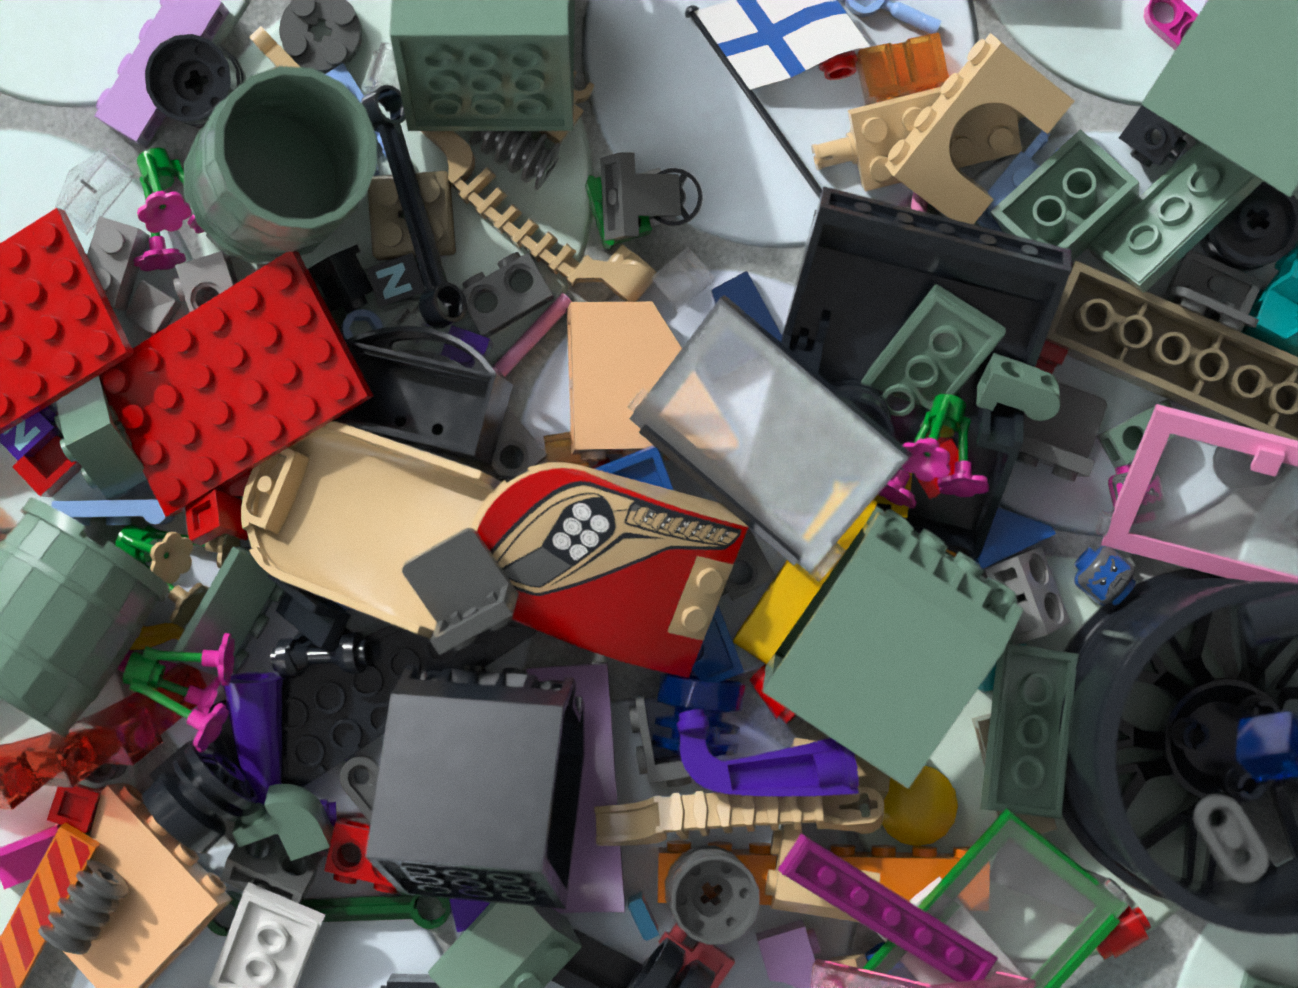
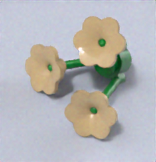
M132 524L125 526L119 533L115 546L146 566L169 585L168 598L176 604L175 610L170 616V621L180 627L185 626L193 617L209 587L197 583L187 592L179 585L173 586L172 583L178 580L180 574L186 573L191 568L192 558L190 554L193 550V545H200L192 543L186 534L163 531L150 525L144 529ZM225 533L201 545V547H205V550L208 552L218 553L217 567L221 568L232 547H241L239 538ZM152 561L151 566L149 567L146 564V562Z

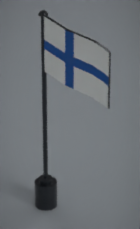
M730 0L700 10L695 5L688 6L685 10V17H691L820 200L822 188L752 90L794 78L837 55L861 48H870L871 45L838 0Z

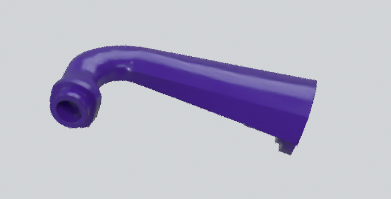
M270 672L234 674L231 676L229 686H224L232 733L242 773L252 785L258 797L255 803H262L264 805L269 786L282 784L283 678ZM320 799L319 801L322 803L334 827L335 822H337L336 802Z
M696 709L679 714L680 721L677 723V727L680 733L681 760L688 774L702 787L724 794L747 796L859 794V777L854 752L833 738L754 756L722 761L712 756L706 747L705 735L710 725L704 710Z

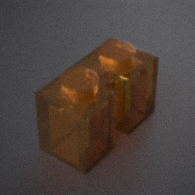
M939 32L910 38L906 42L891 45V43L859 49L857 53L858 62L856 65L865 106L942 87L949 78Z

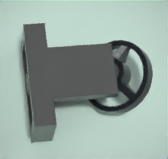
M619 152L600 158L605 241H619L639 236L638 216H653L664 225L681 226L694 219L700 211L703 201L702 189L697 179L683 169L669 168L657 174L636 173L635 154L632 152ZM687 177L693 181L698 193L697 205L690 215L683 206L686 201V193L682 187ZM682 215L684 219L680 221H667L659 216Z

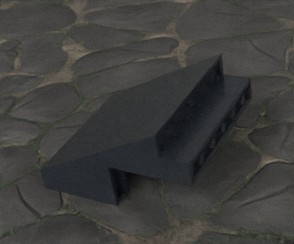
M823 186L818 207L813 215L780 342L829 384L844 380L861 382L875 360L935 284L1006 328L1005 336L955 395L966 403L964 416L971 420L968 431V461L972 463V475L986 477L988 479L989 491L983 494H975L971 497H958L955 494L945 495L940 493L929 499L916 476L912 473L910 492L915 496L914 499L917 503L914 508L908 507L907 518L904 517L919 534L925 528L941 538L947 546V551L956 555L960 551L967 556L979 558L1023 444L1024 411L998 402L993 411L978 407L977 385L993 353L1033 367L1036 366L1071 274V250ZM774 365L743 485L765 504L791 510L797 514H807L816 517L834 492L835 479L828 477L818 469L810 457L807 448L805 424L808 406L789 391L795 382ZM874 388L877 392H879V393L883 396V393H884L883 391ZM891 394L887 397V404L894 411L905 410L911 403ZM915 404L913 410L907 415H891L894 439L901 445L913 443L921 429L920 425L924 421L926 412H929L930 409ZM841 422L842 429L846 428L847 426ZM955 432L954 436L950 438L958 449V432ZM877 503V506L882 508L884 512L888 508L891 509V504Z

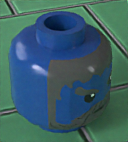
M1102 546L1094 551L1091 547H1088L1074 563V566L1078 569L1074 577L1075 585L1100 606L1112 603L1114 606L1118 605L1136 584V581L1133 579L1135 573L1133 565L1114 548Z

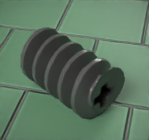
M473 131L469 141L472 146L482 141L481 151L485 155L496 150L494 160L498 164H502L510 158L508 163L509 172L513 174L523 168L521 179L525 183L537 177L535 190H538L553 171L558 162V154L561 144L557 142L551 148H545L548 135L543 133L534 140L531 138L533 131Z
M86 860L87 865L93 871L92 874L86 871H79L76 877L83 884V887L75 884L68 886L67 892L74 900L60 898L57 902V905L64 914L51 911L48 915L49 921L55 927L41 925L38 930L39 934L47 942L64 952L72 954L87 953L91 947V941L99 936L101 932L100 927L108 923L110 919L109 913L117 910L119 900L125 898L129 892L125 880L114 869L98 861Z

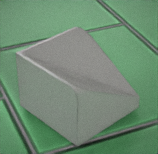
M141 280L125 316L155 335L170 324L182 304L150 283Z

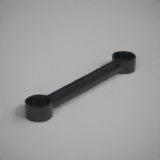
M382 85L365 95L361 103L366 109L374 131L380 133L426 287V291L422 293L419 299L420 313L428 325L436 329H442L464 318L467 311V302L460 288L448 282L400 124L406 119L401 92L394 86ZM378 102L384 107L386 112L390 113V119L382 113ZM437 298L443 303L444 307H448V316L441 311Z

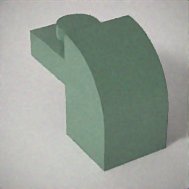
M277 784L269 786L264 805L262 803H254L249 810H242L243 815L235 822L232 832L238 847L278 833L290 860L293 861L329 848L333 826L322 803L313 793L297 785Z

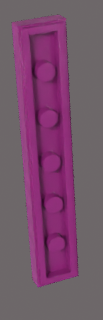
M802 833L777 869L787 878L966 988H979L998 959L992 952Z

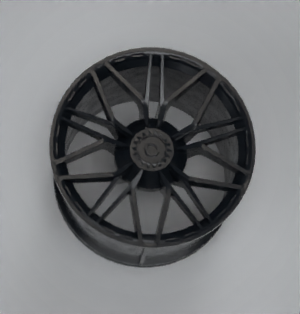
M1182 569L1156 575L1136 583L1131 592L1118 605L1114 606L1112 603L1100 606L1080 626L1063 651L1079 654L1076 665L1074 696L1068 727V760L1062 817L1079 843L1101 865L1120 879L1140 890L1170 900L1201 919L1232 930L1260 935L1298 934V827L1286 791L1287 788L1298 792V784L1288 780L1282 771L1285 764L1298 765V741L1289 744V730L1285 717L1282 714L1287 700L1298 699V687H1285L1298 669V650L1265 690V670L1294 638L1274 643L1258 659L1257 647L1252 648L1247 642L1239 616L1240 604L1294 590L1298 592V583L1245 581L1225 578L1194 569ZM1236 604L1242 660L1241 671L1237 680L1214 678L1205 667L1202 659L1212 613L1225 606ZM1194 621L1187 648L1184 651L1174 637V634ZM1165 642L1192 683L1191 686H1187L1167 671L1156 651ZM1150 661L1156 673L1142 669ZM1136 680L1158 686L1173 701L1165 712L1160 731L1141 730L1121 718L1125 702ZM1065 693V695H1064L1063 702H1062L1061 716H1060V724H1059V734H1060V730H1061V723H1062V717H1063V710H1064V704H1065L1066 693ZM1118 730L1128 737L1117 740ZM1129 747L1161 750L1162 756L1116 765V750ZM1131 773L1120 792L1117 774ZM1171 775L1178 785L1187 791L1182 804L1178 809L1138 838L1127 817V809L1145 782L1155 777ZM1269 789L1293 859L1276 867L1268 858V866L1264 874L1251 882H1240L1237 880L1213 881L1217 861L1207 846L1202 881L1193 880L1198 834L1194 822V812L1199 802L1211 795H1222L1234 800L1240 806L1242 802L1260 798ZM1215 810L1212 814L1211 824L1218 825L1223 820L1221 810ZM1186 823L1182 877L1165 873L1146 850Z

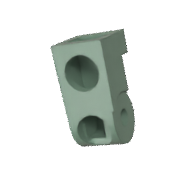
M993 353L977 385V406L993 411L998 402L1023 410L1033 420H1048L1054 417L1060 408L1059 382L1055 376L1039 368Z
M1168 399L1158 403V405L1173 408ZM1156 405L1096 436L1114 468L1133 461Z

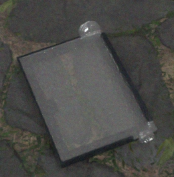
M726 295L717 301L650 392L642 388L627 406L634 412L629 419L641 429L639 433L791 564L795 565L798 563L818 582L846 551L837 541L912 455L909 450Z

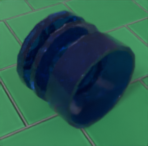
M660 673L657 701L675 707L674 715L655 716V724L672 728V733H653L652 745L666 748L680 755V733L677 727V723L680 721L679 714L690 710L703 709L710 725L705 735L706 747L710 754L714 757L737 755L738 743L721 739V734H740V726L723 721V713L742 711L745 683L724 680L719 683L705 682L695 675H690L687 678L669 673Z

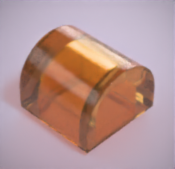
M571 432L543 436L547 463L564 462L590 468L589 462L582 461L581 454L571 455Z

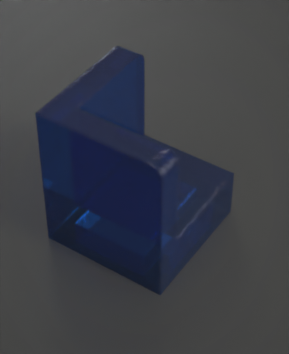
M1292 711L1246 718L1239 722L1236 758L1254 780L1265 781L1298 776V719Z

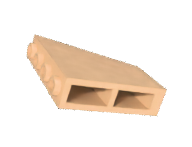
M652 301L570 302L567 308L571 455H581L582 461L587 462L606 460V454H622V457L652 446L653 444L639 433L643 425L633 415L681 351L680 344ZM694 370L661 415L713 459L728 458V452H733L739 447V438L697 371ZM663 454L664 460H670L666 455Z
M124 782L107 785L101 791L90 837L101 843L92 860L101 862L114 869L127 883L129 892L125 898L119 900L117 910L109 913L110 919L108 923L100 927L101 932L97 939L91 941V947L87 953L72 954L64 952L96 988H148L233 900L225 892L227 889L225 883L220 881L216 874L207 872L197 862L199 860L197 853L170 835L142 803V794L135 787ZM88 866L86 872L92 874L93 871ZM80 882L78 886L83 887V884Z

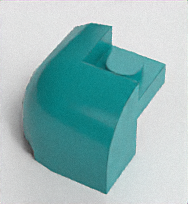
M1297 246L1275 262L1274 268L1278 272L1268 283L1264 291L1262 289L1259 290L1248 314L1259 320L1256 328L1244 327L1241 332L1298 357Z

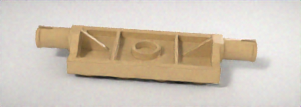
M942 87L848 110L850 132L846 133V137L811 145L812 153H815L813 159L816 169L822 170L825 167L852 161L853 164H857L864 191L901 183L893 177L885 166L888 162V154L898 141L905 140L915 128L914 122L917 116L926 107H932L940 97ZM986 103L968 111L957 122L951 134L949 151L953 165L961 168L1020 153L1022 147L1018 123L1025 116L1013 107L1002 103Z

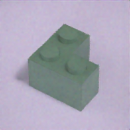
M99 376L56 401L58 415L54 416V419L64 439L60 440V446L70 462L77 460L82 466V475L92 489L98 487L107 500L147 480L142 471L144 466L138 455L131 448L132 442L125 432L126 430L122 422L117 421L119 417L115 409L108 404L106 392Z

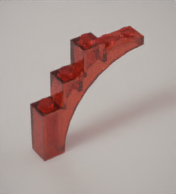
M182 662L166 672L163 679L187 688L189 685L202 690L207 687L199 669ZM161 687L156 690L189 710L197 706L184 701V696ZM135 692L99 712L76 721L69 729V733L65 738L54 731H50L17 742L1 744L0 809L13 810L44 785L73 788L103 763L134 766L163 742L161 734L179 721L182 716L146 695Z

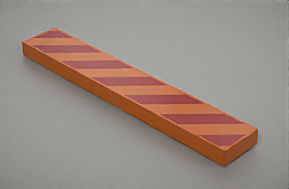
M66 822L59 827L0 936V988L23 987L47 943L39 934V928L41 925L55 927L49 921L48 915L51 911L63 914L57 902L60 898L71 899L67 892L68 886L70 884L78 886L80 881L76 877L77 873L87 870L86 860L93 859L101 844Z

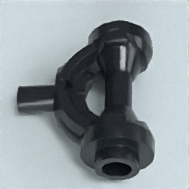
M346 627L333 652L320 649L301 632L293 638L279 639L276 647L271 651L272 668L283 679H294L302 676L304 670L311 665L328 663L339 666L347 673L361 674L365 672L367 665L371 664L373 659L371 642L366 640L362 633L352 632Z

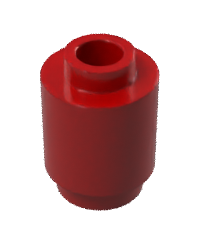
M1126 903L1115 913L1120 921L1119 924L1096 948L1103 960L1111 956L1116 959L1149 940L1146 931L1152 927L1139 906L1131 909Z

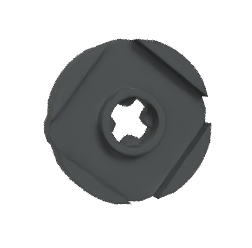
M291 0V3L282 14L279 35L285 52L300 67L313 68L326 74L342 63L350 62L356 56L362 42V26L353 6L346 0ZM319 22H325L326 27L332 30L330 36H323L322 41L317 42L315 41V35L310 32L311 28L317 26Z

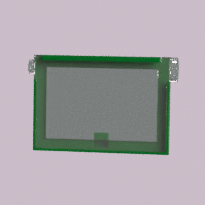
M1006 808L918 907L998 957L979 988H1060L1119 924L1118 917L1129 905L1124 900L1128 895L1127 892L1114 880L1108 878L1102 883ZM890 940L884 943L849 982L851 988H966Z

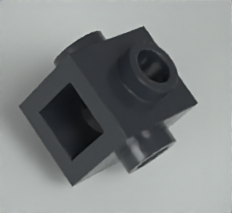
M1143 105L1140 106L1119 136L1120 140L1133 148L1130 155L1149 168L1153 162L1158 166L1164 165L1167 159L1174 163L1188 144V142L1182 139L1186 134L1185 131ZM1156 129L1160 131L1162 136L1159 144L1152 140V133Z

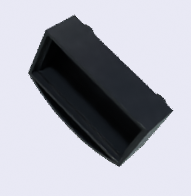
M418 326L385 327L345 340L373 397L333 420V422L346 424L392 441L488 464L492 463L513 384L507 381L500 370L486 356L461 339L448 333ZM404 340L440 342L469 354L475 359V364L472 368L464 367L446 356L428 351H393L392 345L397 341ZM406 418L405 425L401 426V421ZM443 427L442 434L438 435L439 428Z

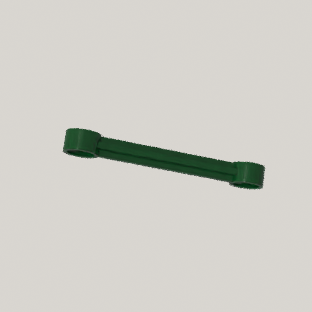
M225 891L233 899L229 904L237 911L242 895L235 891ZM412 895L304 898L301 905L325 914L323 922L413 919L418 926L425 929L440 927L447 921L452 911L450 899L437 898L441 902L442 908H446V911L438 919L427 920L418 913L416 907L420 896ZM215 918L207 925L213 933L220 936H227L230 927L220 925Z

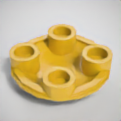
M928 766L922 768L909 788H906L890 777L889 792L884 799L883 827L890 836L900 843L922 846L936 842L947 834L955 822L958 809L955 789L946 776Z

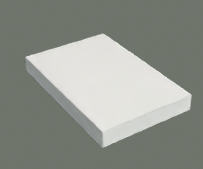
M249 882L241 897L209 985L216 988H297L325 914Z

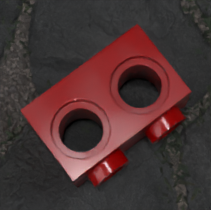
M340 818L334 825L324 871L333 873V879L338 882L357 884L359 879L374 883L373 889L391 894L397 893V889L365 857L371 824ZM353 843L357 845L361 850V860L356 863L345 860L341 852L343 844Z

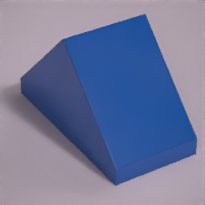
M998 507L979 558H973V560L980 565L979 568L984 569L1056 533L1053 526Z

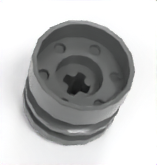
M715 845L697 846L682 853L670 866L665 879V900L678 926L691 939L707 945L726 944L740 938L753 925L759 910V888L752 873L731 851ZM707 882L712 887L716 886L714 891L717 895L712 899L703 895L702 886Z

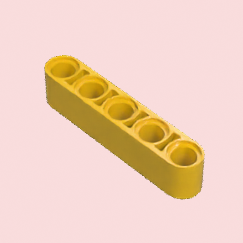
M844 481L839 483L803 535L808 541L815 536L855 487ZM872 500L813 570L801 560L795 565L786 560L776 574V578L772 580L732 640L733 643L764 664H767L865 525L878 502Z

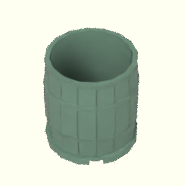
M278 66L251 75L215 107L204 127L197 133L184 162V198L190 205L191 213L194 214L197 224L207 233V238L223 252L245 262L268 264L286 252L297 251L300 256L313 252L357 210L361 199L366 195L377 168V136L365 107L342 82L313 68Z
M31 497L20 510L24 516L3 541L0 542V698L65 738L69 733V729L91 702H94L99 696L98 694L119 667L134 641L139 637L141 629L156 602H164L165 596L170 589H168L169 585L159 576L109 541L104 547L86 537L87 535L83 532L86 526L50 505Z

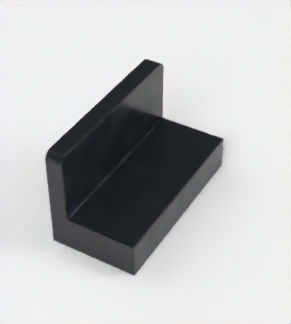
M269 574L268 578L285 591L276 612L320 649L333 652L351 615L333 600L284 582Z
M573 929L582 947L551 981L564 988H627L642 964L579 930Z

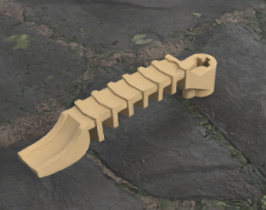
M421 131L446 155L449 169L448 180L459 192L458 195L466 205L470 203L483 220L487 218L491 221L494 228L500 234L504 232L509 236L515 246L526 249L536 262L541 260L548 265L547 267L553 274L557 275L559 273L565 277L567 283L573 288L577 283L602 282L625 302H637L659 276L647 262L623 244L620 245L608 261L593 260L588 255H585L578 262L573 258L576 250L567 243L556 256L553 255L549 250L558 239L548 231L536 243L530 237L539 226L531 218L520 229L512 224L522 214L514 204L502 215L495 210L507 197L506 193L499 187L485 200L478 196L496 177L488 167L468 185L465 183L474 172L475 157L471 147L462 137L454 131Z
M858 787L859 794L827 796H747L720 792L703 793V791H696L692 795L672 793L671 797H662L660 795L636 803L594 807L596 814V844L598 846L655 844L665 841L668 832H676L681 840H686L689 837L690 830H699L702 836H709L710 829L723 828L725 833H732L733 827L744 826L747 827L748 832L755 831L756 826L770 825L773 831L779 830L780 824H793L794 830L802 828V823H816L817 829L855 831L860 834H870L878 830L883 822L884 801L881 794L871 787ZM861 804H868L870 810L869 817H862L860 811Z

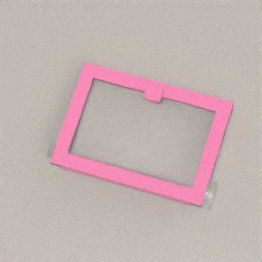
M1156 404L1112 513L1102 511L1099 515L1096 534L1102 535L1101 545L1225 578L1245 581L1298 583V441Z

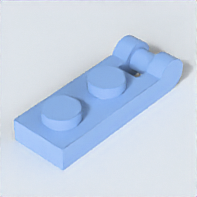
M158 500L52 501L53 508L84 526H90V518H106V525H131V517H144L151 524L165 525L172 522L175 516L165 517Z

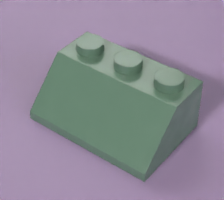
M1080 129L990 213L1004 233L1070 249L1072 263L1102 231L1139 197V181Z
M232 547L173 651L203 653V650H219L224 633H231L232 638L235 640L233 673L238 674L249 657V653L245 651L252 636L256 639L261 636L270 620L265 615L272 602L279 603L285 593L281 587L268 578L269 573L253 558L249 551L252 548ZM180 661L218 677L216 667H205L200 662Z
M490 903L430 968L428 973L440 988H544L581 949L582 945L567 917L552 908Z

